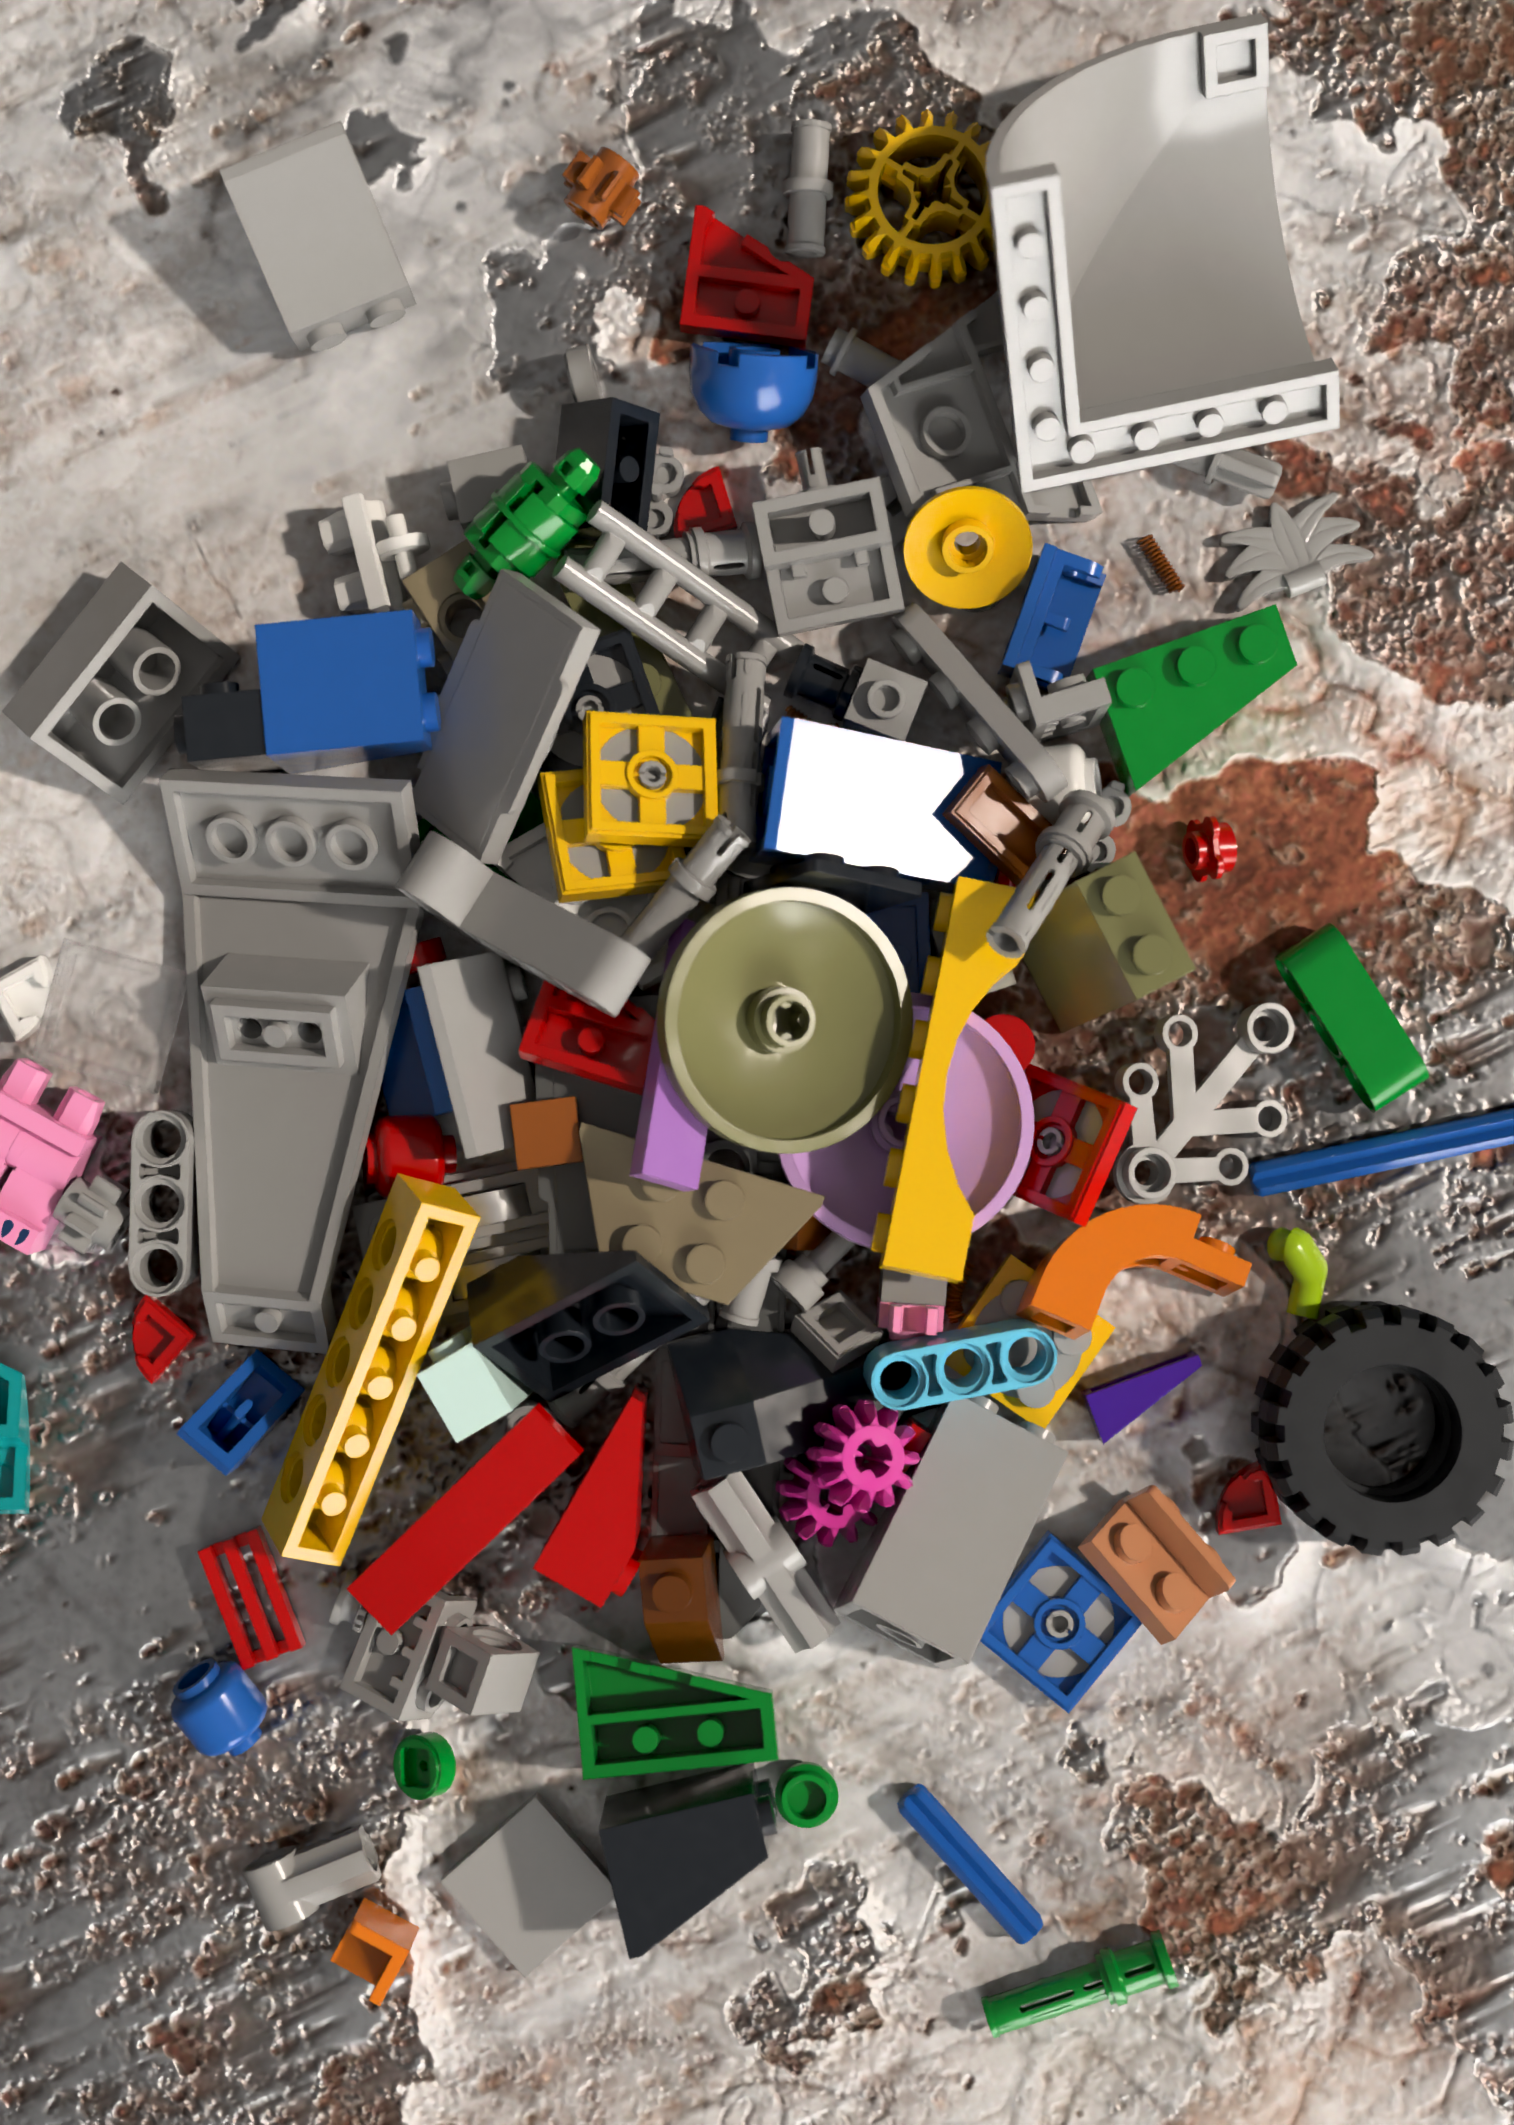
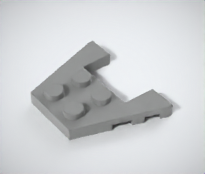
M998 290L977 308L972 309L932 342L924 345L871 385L860 396L905 517H913L927 500L945 490L961 486H979L995 490L1007 496L1020 508L1027 521L1088 522L1094 520L1103 511L1091 479L1021 493L1016 471L1015 451L979 359L980 357L1004 350Z

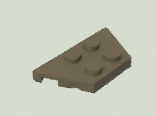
M581 1123L579 1135L599 1252L636 1250L685 1292L729 1305L819 1210L825 1198L823 1195L704 1159L702 1161L698 1190L683 1192L630 1176L635 1138Z

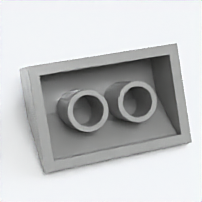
M121 561L2 712L31 740L124 805L174 742V716L183 714L181 696L200 695V685L221 682L241 656Z
M493 952L417 967L465 1158L469 1159L515 1147L509 1105L536 1101L535 1065L533 1062L521 1059L518 1052L527 1025L524 1026L518 1002L528 999V991L522 968L514 963L509 964L508 960Z

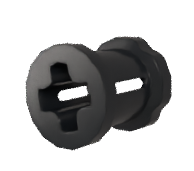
M805 643L783 695L790 699H793L796 695L804 697L831 709L832 717L842 721L864 668L855 665L853 668L848 669L815 654V647Z

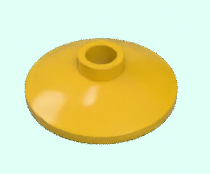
M979 486L951 488L927 500L910 520L904 537V561L913 583L931 600L944 606L958 609L984 607L1010 594L1027 573L1033 552L1030 526L1020 508L1000 492ZM963 532H974L978 535L976 542L969 546H962L955 541L957 535Z

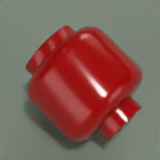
M430 1114L380 1117L375 1122L372 1133H369L362 1160L365 1184H374L378 1193L386 1199L389 1196L397 1173L443 1185L445 1173L456 1172V1142L454 1135H443L438 1120Z

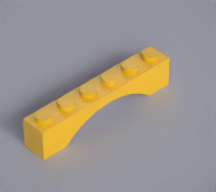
M958 876L952 894L940 892L933 924L934 931L944 932L940 957L928 955L920 994L932 996L927 1021L915 1019L908 1058L918 1059L919 1065L915 1085L907 1083L902 1085L895 1122L907 1124L902 1149L890 1147L883 1186L894 1188L890 1214L877 1213L870 1251L882 1253L879 1265L881 1269L951 1283L962 1281L974 1214L958 1185L947 1149L944 1121L946 1079L957 1039L972 1010L991 987L1014 969L1023 958L1022 956L1012 959L998 954L991 948L986 938L987 931L997 921L1002 910L1015 892V887ZM1036 892L1027 904L1028 909L1034 903Z

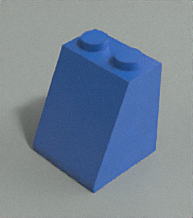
M412 609L255 624L266 756L289 774L303 773L432 750L431 732L441 731L437 692L427 693L425 667H435L434 641L431 628H421V623Z

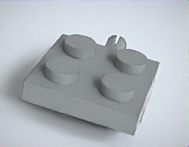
M819 447L810 448L814 474L810 473L806 449L795 453L803 488L802 491L792 495L752 503L779 637L905 611L880 476L840 485H828L822 456L823 450Z

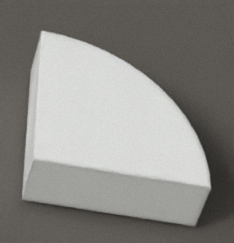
M40 955L0 977V1014L16 1042H22L35 1033L50 1011L54 997V977L47 956Z

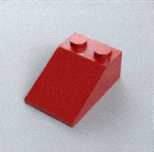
M638 1382L543 1546L533 1567L534 1570L600 1608L603 1607L611 1592L619 1597L624 1595L641 1564L638 1560L643 1551L636 1548V1543L641 1528L648 1388Z

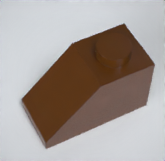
M713 1534L650 1537L638 1560L641 1563L639 1566L644 1625L660 1664L723 1661L724 1646Z

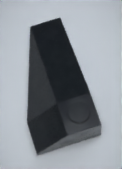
M725 1327L666 1343L693 1466L704 1481L768 1465L806 1452L811 1447L823 1446L825 1439L816 1434L814 1426L818 1422H822L836 1427L833 1419V1407L838 1404L846 1405L854 1411L858 1400L866 1399L874 1402L877 1411L884 1407L872 1394L863 1376L865 1360L873 1349L832 1373L792 1332L777 1333L753 1331L749 1328ZM880 1339L879 1345L895 1340ZM895 1361L888 1364L880 1375L881 1387L886 1390L903 1388L911 1377L910 1364L904 1361ZM940 1404L909 1410H897L899 1413L898 1420L937 1408Z

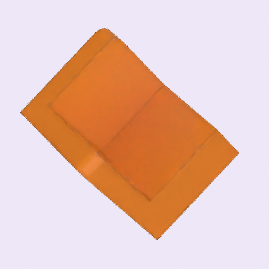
M364 1897L330 1961L375 1985L368 2001L380 2007L408 1956L420 1927Z

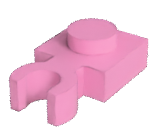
M877 1297L876 1324L878 1328H888L889 1339L902 1340L923 1335L934 1336L937 1335V1332H943L945 1306L881 1302L880 1298Z

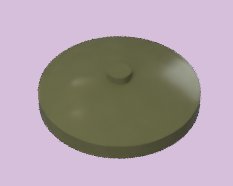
M793 887L761 889L734 897L717 906L693 926L680 942L665 971L659 992L656 1020L657 1039L666 1074L675 1092L695 1118L708 1129L737 1145L777 1154L811 1152L826 1148L854 1134L880 1111L899 1082L909 1054L913 1032L912 998L909 983L897 952L886 935L862 911L850 903L822 891Z

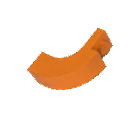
M1139 1204L1121 1207L1090 1220L1086 1227L1081 1226L1049 1251L1032 1274L1015 1315L1075 1340L1091 1331L1107 1287L1112 1279L1122 1270L1135 1267L1158 1269L1217 1295L1226 1297L1245 1286L1252 1263L1234 1256L1235 1248L1224 1241L1206 1236L1199 1237L1198 1240L1195 1239L1194 1235L1202 1214L1185 1208L1161 1204Z

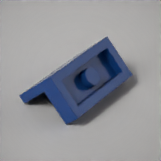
M422 986L406 989L404 992L381 1084L389 1116L430 1114L435 1117L454 1112Z

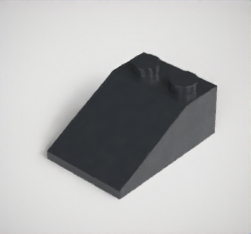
M636 1250L517 1256L466 1284L473 1347L548 1402H552L710 1321L709 1312L703 1305Z

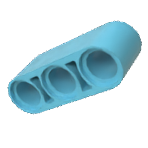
M1008 1319L939 1332L934 1336L923 1335L886 1342L876 1346L868 1354L864 1363L863 1376L868 1388L883 1406L892 1410H909L1040 1384L1053 1373L1057 1364V1350L1053 1340L1034 1323L1025 1319ZM1023 1337L1035 1338L1037 1353L1034 1359L1022 1367L1011 1366L1008 1361V1352L1011 1345ZM959 1349L973 1351L974 1365L966 1376L959 1379H951L945 1375L944 1364L952 1352ZM895 1361L909 1363L911 1366V1377L903 1388L886 1390L881 1387L880 1375L888 1364Z

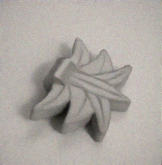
M1333 492L1313 501L1293 518L1279 504L1272 503L1268 512L1269 527L1245 528L1225 534L1220 538L1219 545L1222 547L1245 548L1228 567L1223 578L1225 581L1248 574H1258L1242 592L1235 609L1237 612L1243 611L1254 601L1270 593L1285 591L1288 598L1303 594L1325 585V574L1333 568L1351 563L1368 562L1373 558V552L1365 548L1349 544H1331L1335 540L1355 532L1360 527V522L1353 519L1322 517L1337 501V493Z

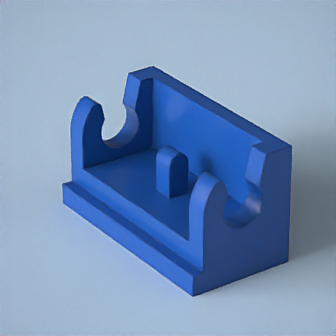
M1044 544L1034 567L997 674L1011 678L1016 664L1030 661L1038 688L1048 691L1047 686L1049 684L1071 676L1106 574L1102 573L1104 566L1058 549L1051 544Z

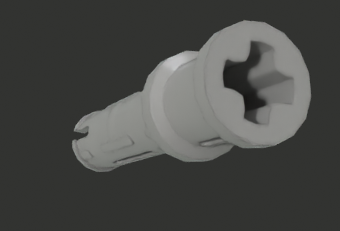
M752 521L742 522L740 529L704 533L701 527H691L688 531H684L680 538L659 540L710 577L744 574L747 579L751 580L759 579L761 576L762 553L757 527ZM593 547L565 548L563 557L567 555L582 566ZM624 548L604 579V582L609 585L646 582L654 568Z
M1080 789L1070 791L1062 799L1058 808L1059 818L1053 826L1044 829L1037 838L1035 844L1037 858L1016 887L1015 892L1002 910L997 921L987 931V942L998 954L1012 959L1022 957L1028 949L1032 937L1052 910L1054 903L1070 878H1076L1088 870L1093 860L1092 849L1098 840H1103L1110 835L1116 823L1113 809L1101 796L1091 791ZM1090 812L1092 816L1088 823H1082L1081 820L1085 814ZM1064 847L1068 849L1065 854H1061ZM1048 872L1052 873L1049 880L1044 879ZM1039 889L1040 894L1038 895L1037 899L1035 900L1031 908L1028 909L1027 904L1035 894L1036 890Z

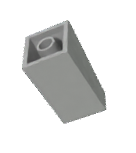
M984 1396L940 1404L928 1427L932 1436L919 1454L921 1460L917 1464L911 1465L904 1473L910 1477L913 1486L909 1489L896 1487L894 1491V1505L885 1508L833 1607L837 1614L943 1670L970 1663L1069 1453L1054 1445L1056 1437L1043 1427L1028 1421H1021L1018 1426L997 1415L999 1406Z

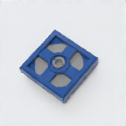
M1047 1530L1010 1576L980 1642L1069 1714L1141 1626L1142 1622L1090 1563Z

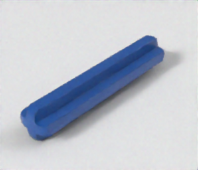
M916 1784L904 1793L897 1803L899 1813L1014 1941L1022 1945L1037 1935L1043 1927L1041 1915L929 1790L922 1784Z

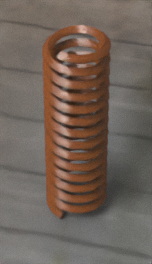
M1147 535L1136 541V544L1141 543L1139 548L1145 546L1141 551L1147 550L1143 555L1149 554L1146 556V559L1151 558L1148 563L1153 562L1151 567L1157 565L1153 570L1156 571V574L1161 573L1158 578L1163 577L1160 582H1164L1163 586H1166V590L1170 589L1168 593H1172L1175 590L1180 592L1185 587V584H1182L1183 580H1179L1178 573L1175 572V569H1172L1173 565H1170V561H1167L1168 558L1165 557L1163 550H1160L1161 546H1158V542H1155L1156 539L1153 538V535Z

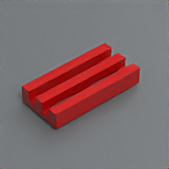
M261 1525L205 1546L197 1551L243 1670L254 1667L262 1661L275 1659L288 1651L293 1652L303 1648L306 1644ZM248 1544L285 1637L275 1641L240 1547ZM226 1554L261 1646L255 1649L219 1555Z

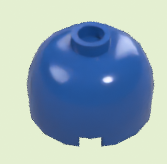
M710 341L703 342V346L693 343L690 344L689 360L691 393L698 409L712 423L730 428V440L746 443L768 442V431L787 428L804 415L814 395L819 353L813 350L789 346L788 355H780V350L770 348V344Z

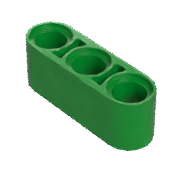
M1325 924L1274 957L1275 965L1284 982L1347 1081L1370 1111L1375 1113L1429 1078V1072L1420 1054L1347 940L1333 924Z

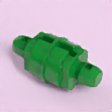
M579 447L568 450L552 464L555 470L551 474L530 460L500 490L496 489L490 495L492 499L473 518V522L463 531L467 539L477 549L475 554L469 552L457 566L453 576V581L464 594L473 600L485 597L492 591L501 568L520 572L528 579L534 578L552 558L557 559L560 556V550L579 531V527L586 521L588 515L574 498L578 494L584 496L595 483L600 472V467L586 452Z

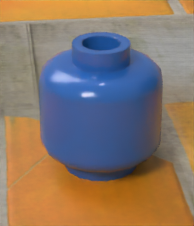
M212 1658L203 1660L189 1669L174 1685L172 1691L175 1698L170 1711L172 1718L202 1755L214 1757L229 1752L231 1756H237L251 1748L260 1738L262 1730L259 1725L265 1718L268 1704L264 1695L237 1662L224 1660L217 1663Z

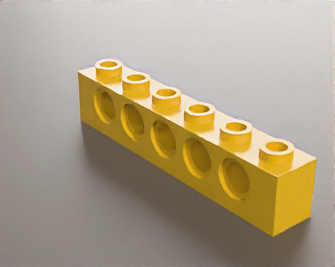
M397 1173L261 1518L276 1548L283 1557L341 1567L481 1218L456 1188Z

